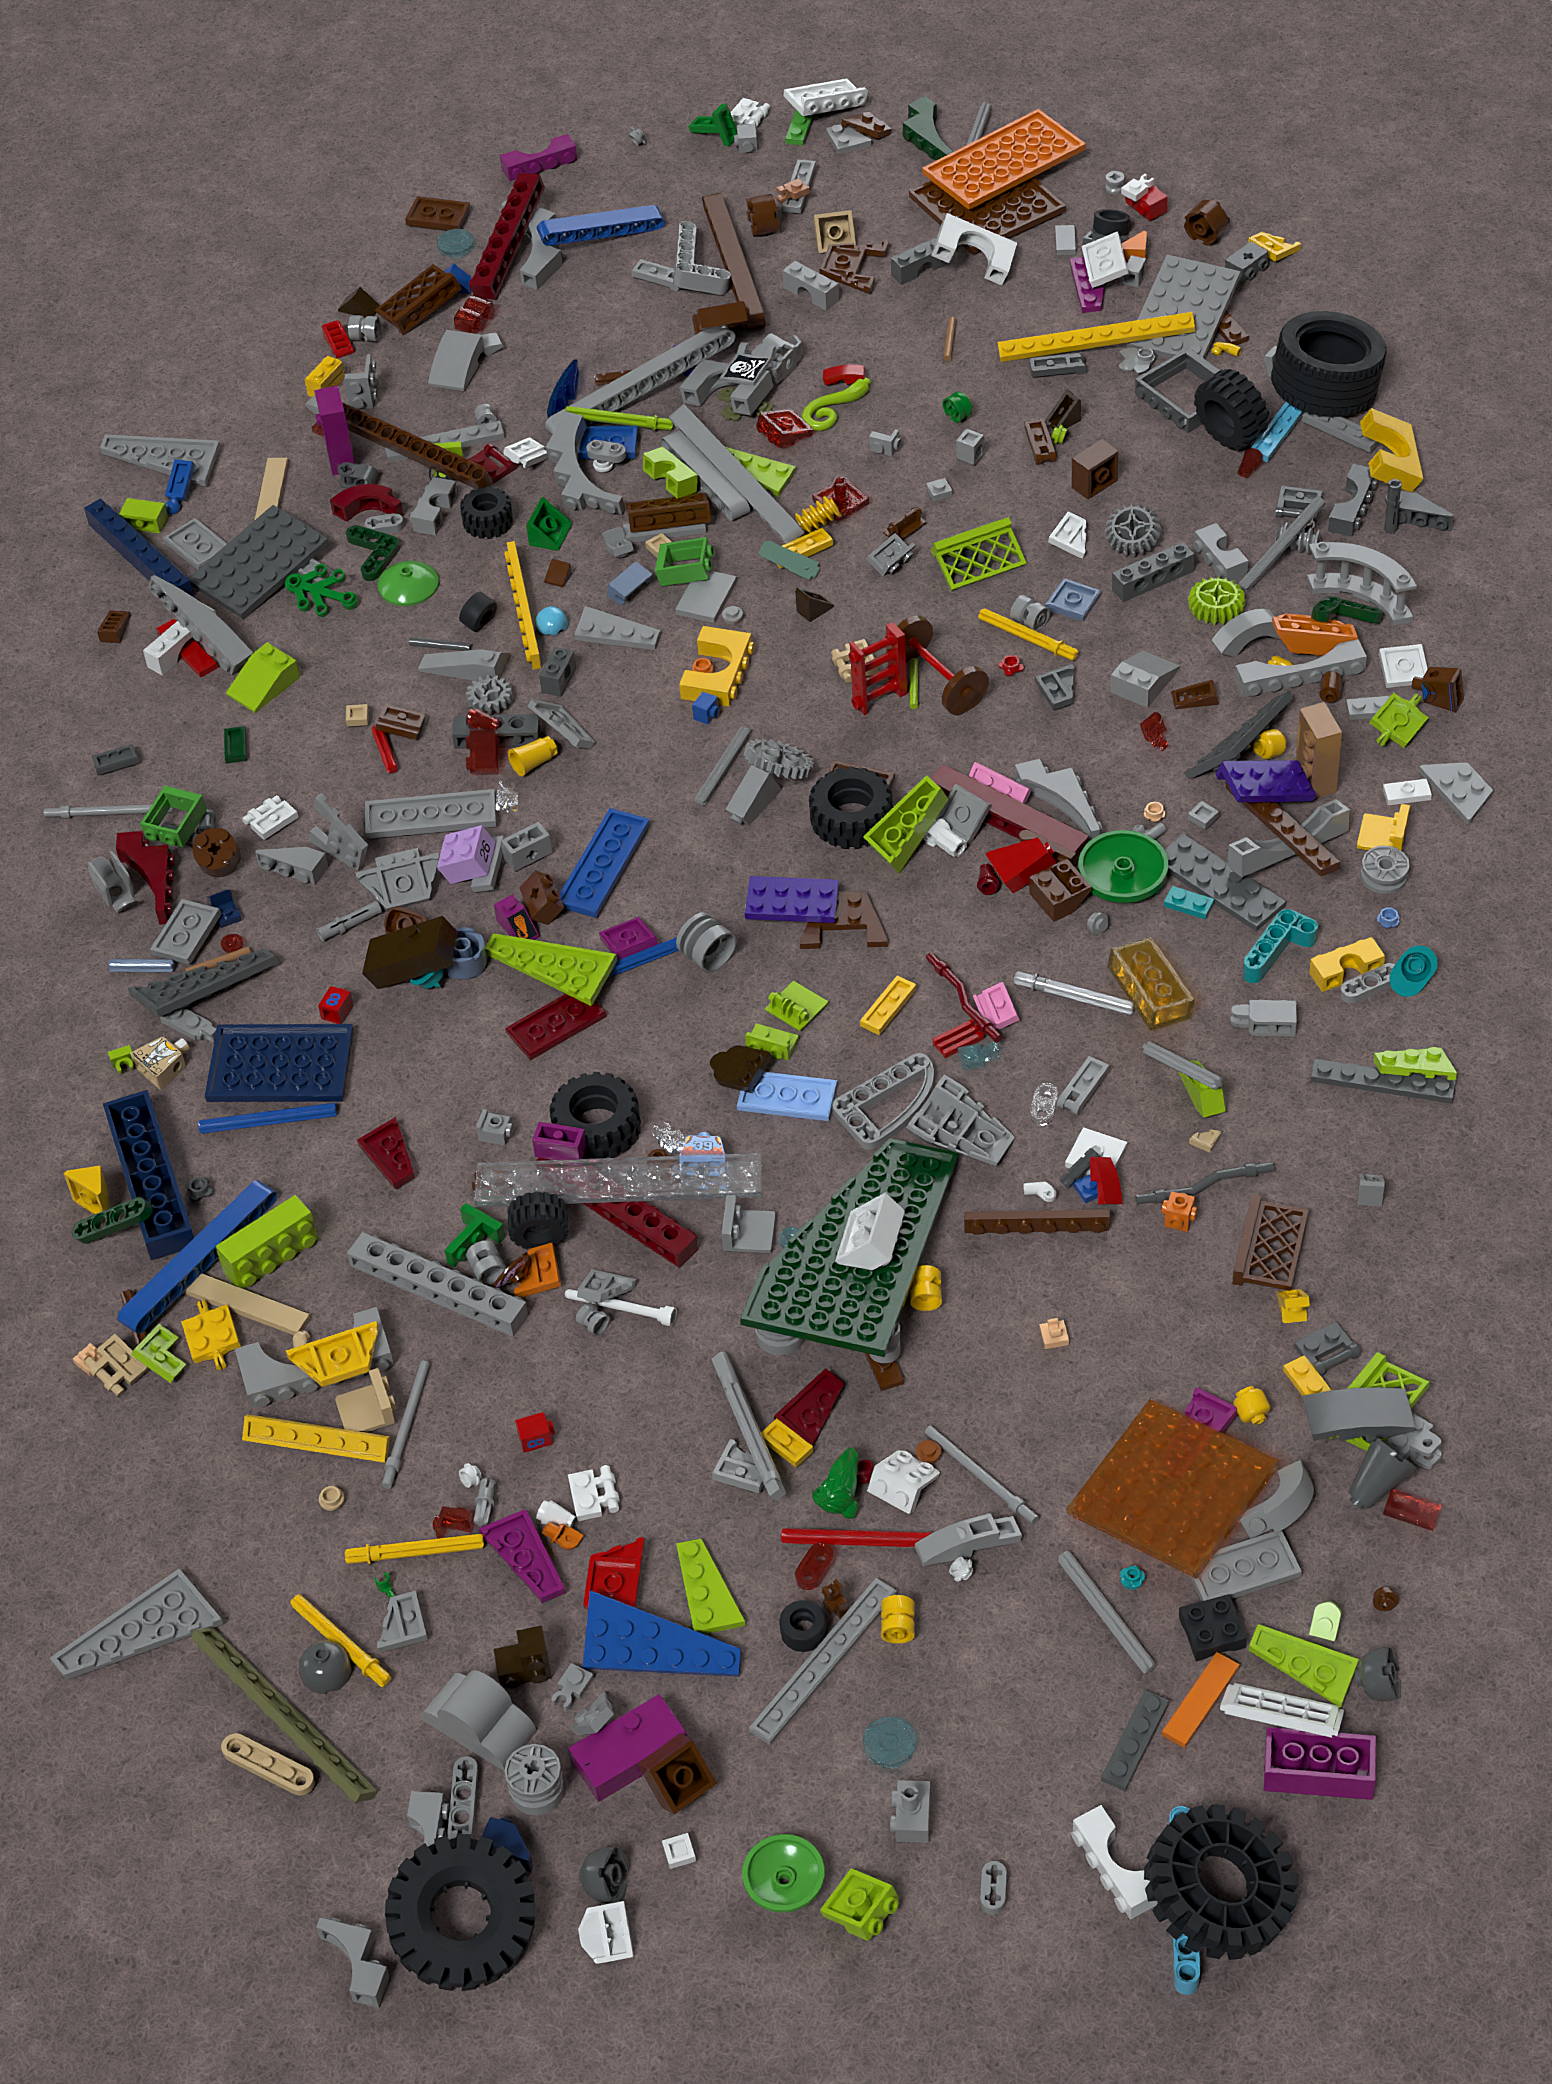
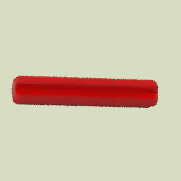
M372 726V734L387 773H396L398 770L385 732L376 730V726Z

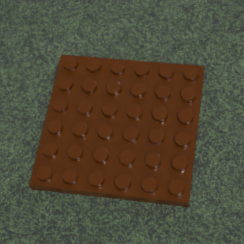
M1034 177L970 210L932 181L909 190V197L939 225L942 224L948 213L1005 238H1010L1066 212V205ZM961 244L972 255L981 251L972 245Z

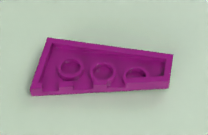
M1084 257L1071 258L1070 267L1082 313L1101 311L1104 284L1092 288Z
M1195 1387L1193 1398L1187 1405L1183 1421L1179 1424L1176 1437L1171 1442L1161 1465V1473L1183 1484L1238 1415L1237 1407Z
M526 1509L479 1528L483 1538L541 1603L566 1593L565 1587Z

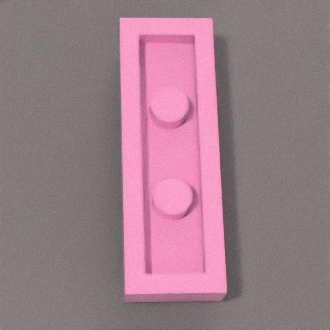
M974 762L968 776L1005 795H1009L1023 804H1026L1032 789L977 762Z

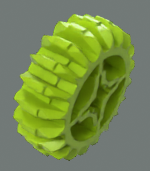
M1210 576L1209 580L1202 578L1201 582H1196L1195 586L1191 587L1188 596L1189 609L1193 613V617H1197L1199 621L1205 620L1206 624L1213 622L1214 626L1217 622L1224 625L1225 621L1229 622L1234 617L1242 614L1245 606L1244 590H1241L1239 584H1235V580L1228 581L1227 577L1220 579L1218 576L1217 579H1213Z

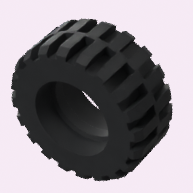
M1232 369L1220 370L1197 387L1194 396L1196 413L1200 417L1201 424L1205 426V430L1213 436L1212 438L1215 441H1219L1220 445L1227 446L1228 449H1243L1266 432L1269 424V411L1266 408V402L1262 399L1259 389L1257 390L1255 384L1249 381L1244 374H1240Z
M842 767L836 769L835 772L830 771L826 773L825 777H821L812 787L809 796L810 821L813 831L824 842L829 841L831 846L836 847L838 845L842 849H848V847L860 849V846L863 845L865 847L870 846L863 836L893 808L892 791L886 780L879 777L874 771L868 772L866 768L862 767L860 769H855V767L843 769ZM850 803L866 806V808L856 812H843L836 809L839 806Z
M593 1072L591 1075H587V1073L580 1074L579 1078L575 1079L573 1077L568 1080V1084H563L558 1089V1093L556 1092L551 1099L552 1103L550 1104L549 1111L552 1124L584 1129L587 1143L583 1156L585 1161L591 1162V1159H597V1162L604 1161L606 1157H610V1159L615 1158L618 1152L624 1153L628 1150V1144L632 1146L636 1141V1136L639 1135L641 1119L638 1098L633 1088L628 1083L625 1084V1080L620 1077L614 1078L612 1074L605 1073V1075H602L600 1072ZM593 1109H605L614 1113L611 1118L598 1124H585L576 1120L584 1112Z

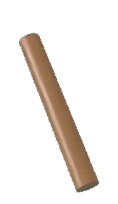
M954 317L948 319L944 361L951 360L956 324Z
M245 947L185 968V971L205 966V970L217 967V962L224 960L225 962H232L237 960L239 956L251 952L249 947Z

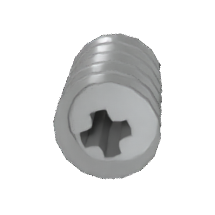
M1286 522L1283 527L1281 525L1278 527L1275 542L1287 530L1289 522ZM1304 528L1290 544L1291 550L1295 551L1298 547L1299 552L1303 553L1306 549L1307 554H1312L1309 544L1321 541V530H1317L1314 535L1313 528H1310L1307 533Z

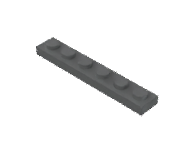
M1314 1059L1311 1082L1452 1104L1455 1088L1454 1080L1434 1077V1079L1425 1078L1424 1075L1418 1074L1410 1076L1382 1074L1378 1068Z

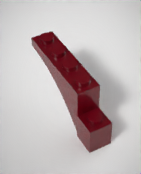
M143 831L117 833L116 851L120 862L129 865L147 882L155 897V911L159 925L166 924L169 915H172V904L169 901L173 899V888L170 886V883L174 882V872L171 869V866H175L174 853H170L168 845L150 846L149 839H145Z

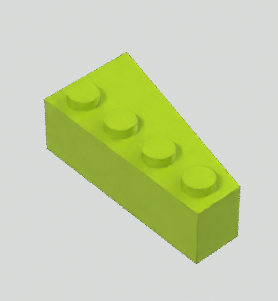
M926 775L863 837L899 874L949 799L942 789Z

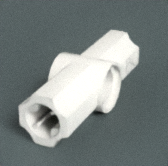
M941 818L933 822L923 837L930 846L938 845L953 857L962 855L967 847V841L952 832L948 823Z

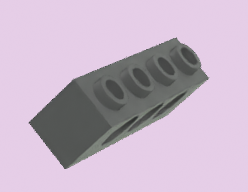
M1182 542L1112 572V591L1122 602H1125L1194 572L1195 554Z
M537 714L454 716L452 730L454 748H506L526 745L540 738V719Z

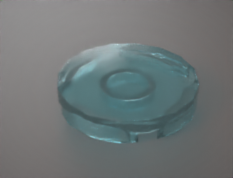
M464 229L445 231L437 239L439 253L445 256L444 254L449 255L450 258L467 255L470 253V249L474 247L473 235Z
M889 1716L875 1720L864 1732L863 1747L865 1755L870 1762L875 1765H881L882 1768L891 1769L904 1765L911 1759L916 1748L914 1730L909 1723L900 1718Z

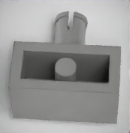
M898 1780L897 1791L892 1790V1807H896V1815H891L890 1831L895 1832L896 1842L929 1843L930 1781Z

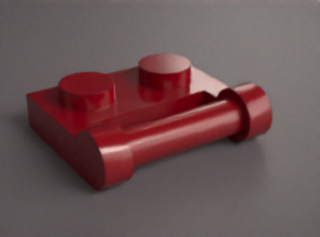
M491 443L485 445L484 450L468 459L485 468L492 478V484L516 470L518 466L517 463L497 451L496 447ZM490 456L494 457L496 460H498V461H499L500 463H502L504 466L501 468L499 465H497L495 462H493V461H492L491 459H489L488 457H490Z

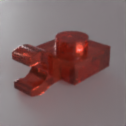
M1155 711L1140 723V727L1145 740L1151 742L1153 747L1158 745L1160 751H1163L1168 747L1167 740L1162 736L1166 728L1161 714Z

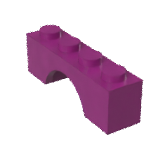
M568 134L552 138L548 148L539 153L527 154L514 150L500 155L501 169L509 182L516 180L519 173L535 174L578 160L576 145Z

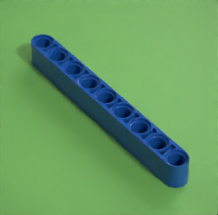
M258 1180L253 1181L122 1307L117 1317L118 1322L137 1334L147 1329L219 1258L216 1245L263 1216L275 1203L277 1192Z

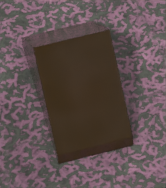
M359 287L345 298L338 308V312L366 318L367 316H375V310L380 305L366 291Z
M1066 389L1046 418L1045 423L1054 430L1055 427L1059 428L1060 424L1063 425V428L1067 429L1080 422L1081 400L1070 390Z
M797 588L795 591L797 613L809 622H812L834 607V604L820 594Z

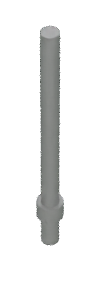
M69 805L61 806L60 808H46L43 813L44 817H61L62 819L71 818V816L147 813L152 805L73 808ZM171 807L167 813L173 812L174 808Z
M423 1360L420 1362L391 1456L387 1458L384 1467L386 1472L382 1482L383 1488L390 1489L395 1474L399 1472L402 1463L400 1458L430 1366L428 1361Z
M930 1425L926 1428V1435L937 1442L946 1452L1008 1503V1508L1015 1514H1021L1031 1524H1035L1038 1521L1039 1516L1026 1506V1502L1023 1499L1010 1493L934 1427Z

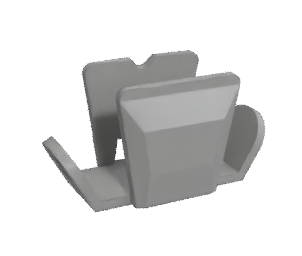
M770 333L762 340V344L757 345L751 352V355L764 356L768 346H776L774 352L778 353V358L772 360L766 370L770 371L773 384H778L781 380H784L796 368L798 361L803 357L802 342L796 335L791 336V343ZM784 348L790 349L784 356L779 354Z
M110 851L117 874L114 872L110 861L104 857H97L92 862H88V868L93 885L108 907H113L117 914H119L122 910L125 911L127 908L129 909L137 905L138 901L132 897L134 896V891L128 872L117 856ZM119 887L122 889V893L118 896H110L109 894L112 888Z

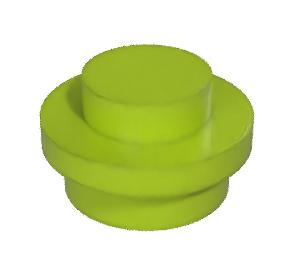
M1061 424L1059 428H1054L1051 439L1055 440L1054 444H1062L1067 429L1063 428Z

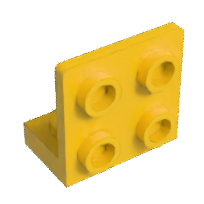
M1401 804L1399 813L1395 812L1394 818L1365 813L1357 841V848L1370 850L1377 846H1391L1402 851L1410 805Z

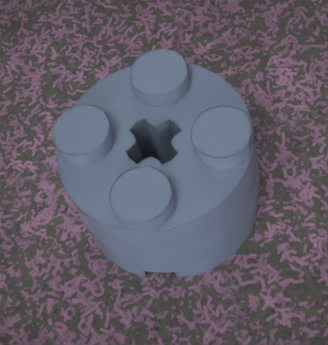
M467 927L455 928L458 931L451 967L444 968V970L452 979L479 977L482 975L487 964L484 939L481 934L475 933L474 929Z

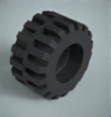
M486 486V488L479 487L477 490L473 489L469 494H465L464 499L461 500L460 510L463 527L468 534L471 533V536H478L480 539L484 537L491 539L492 536L498 537L500 533L504 534L507 532L506 529L511 528L513 523L509 495L505 494L504 490H499L497 487L491 488L490 486Z
M528 1192L510 1202V1206L507 1209L508 1233L510 1240L515 1245L522 1246L524 1249H531L553 1243L555 1247L556 1244H561L563 1239L567 1238L569 1233L567 1204L564 1203L562 1198H558V1195L550 1194V1192Z

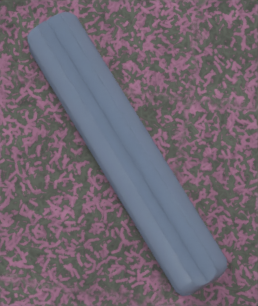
M110 959L108 968L110 972H173L175 963L172 959Z

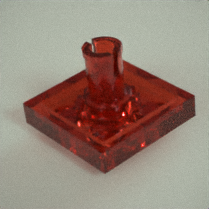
M836 477L831 485L812 495L813 502L815 503L818 500L824 504V496L829 500L833 499L841 513V517L833 514L834 520L837 522L869 504V497L845 477Z

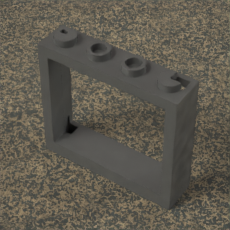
M1187 348L1135 379V394L1138 398L1146 401L1151 408H1155L1165 418L1174 422L1178 428H1182L1189 433L1203 425L1196 411L1188 415L1153 389L1184 369H1188L1203 381H1206L1220 371L1192 349Z

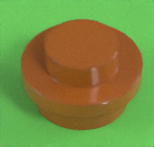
M924 1440L917 1445L916 1456L921 1462L932 1464L940 1458L941 1447L933 1440Z

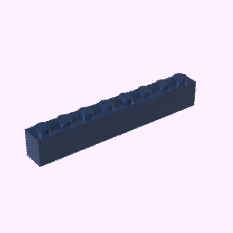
M101 498L84 507L89 526L146 579L150 581L151 576L155 575L194 597L190 580Z

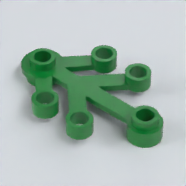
M322 563L317 564L314 571L304 575L291 574L285 580L286 589L296 595L298 600L297 606L302 612H307L311 608V604L305 598L303 590L311 593L316 606L315 612L319 617H325L329 613L321 596L340 601L347 610L355 609L359 604V600L353 592L340 593L327 589V587L345 581L346 575L342 569L334 570L332 576L317 583H308L313 579L323 578L328 574V569Z

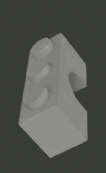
M797 261L792 262L782 270L783 288L799 295L807 289L812 297V303L826 311L839 301L837 282Z
M433 477L431 482L426 485L422 498H419L417 507L410 514V523H412L413 531L430 535L437 534L443 523L441 507L451 509L458 496L455 481Z
M1217 523L1195 531L1194 549L1196 552L1201 553L1207 565H1211L1217 577L1219 576L1221 579L1227 577L1228 581L1244 577L1248 573V560L1238 548L1225 551L1227 535Z

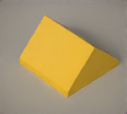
M101 1166L67 1170L64 1173L74 1202L93 1214L110 1208V1193Z

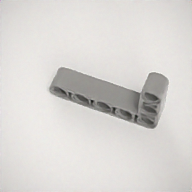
M688 221L681 222L676 239L673 284L690 290L718 295L726 294L731 274L724 269L694 264L696 226Z

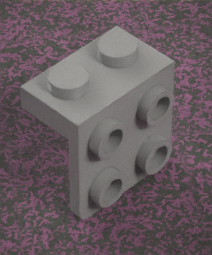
M367 354L365 373L345 374L344 377L349 405L356 409L373 408L374 401H377L378 398L376 388H379V377L375 376L376 361L372 360L371 354Z

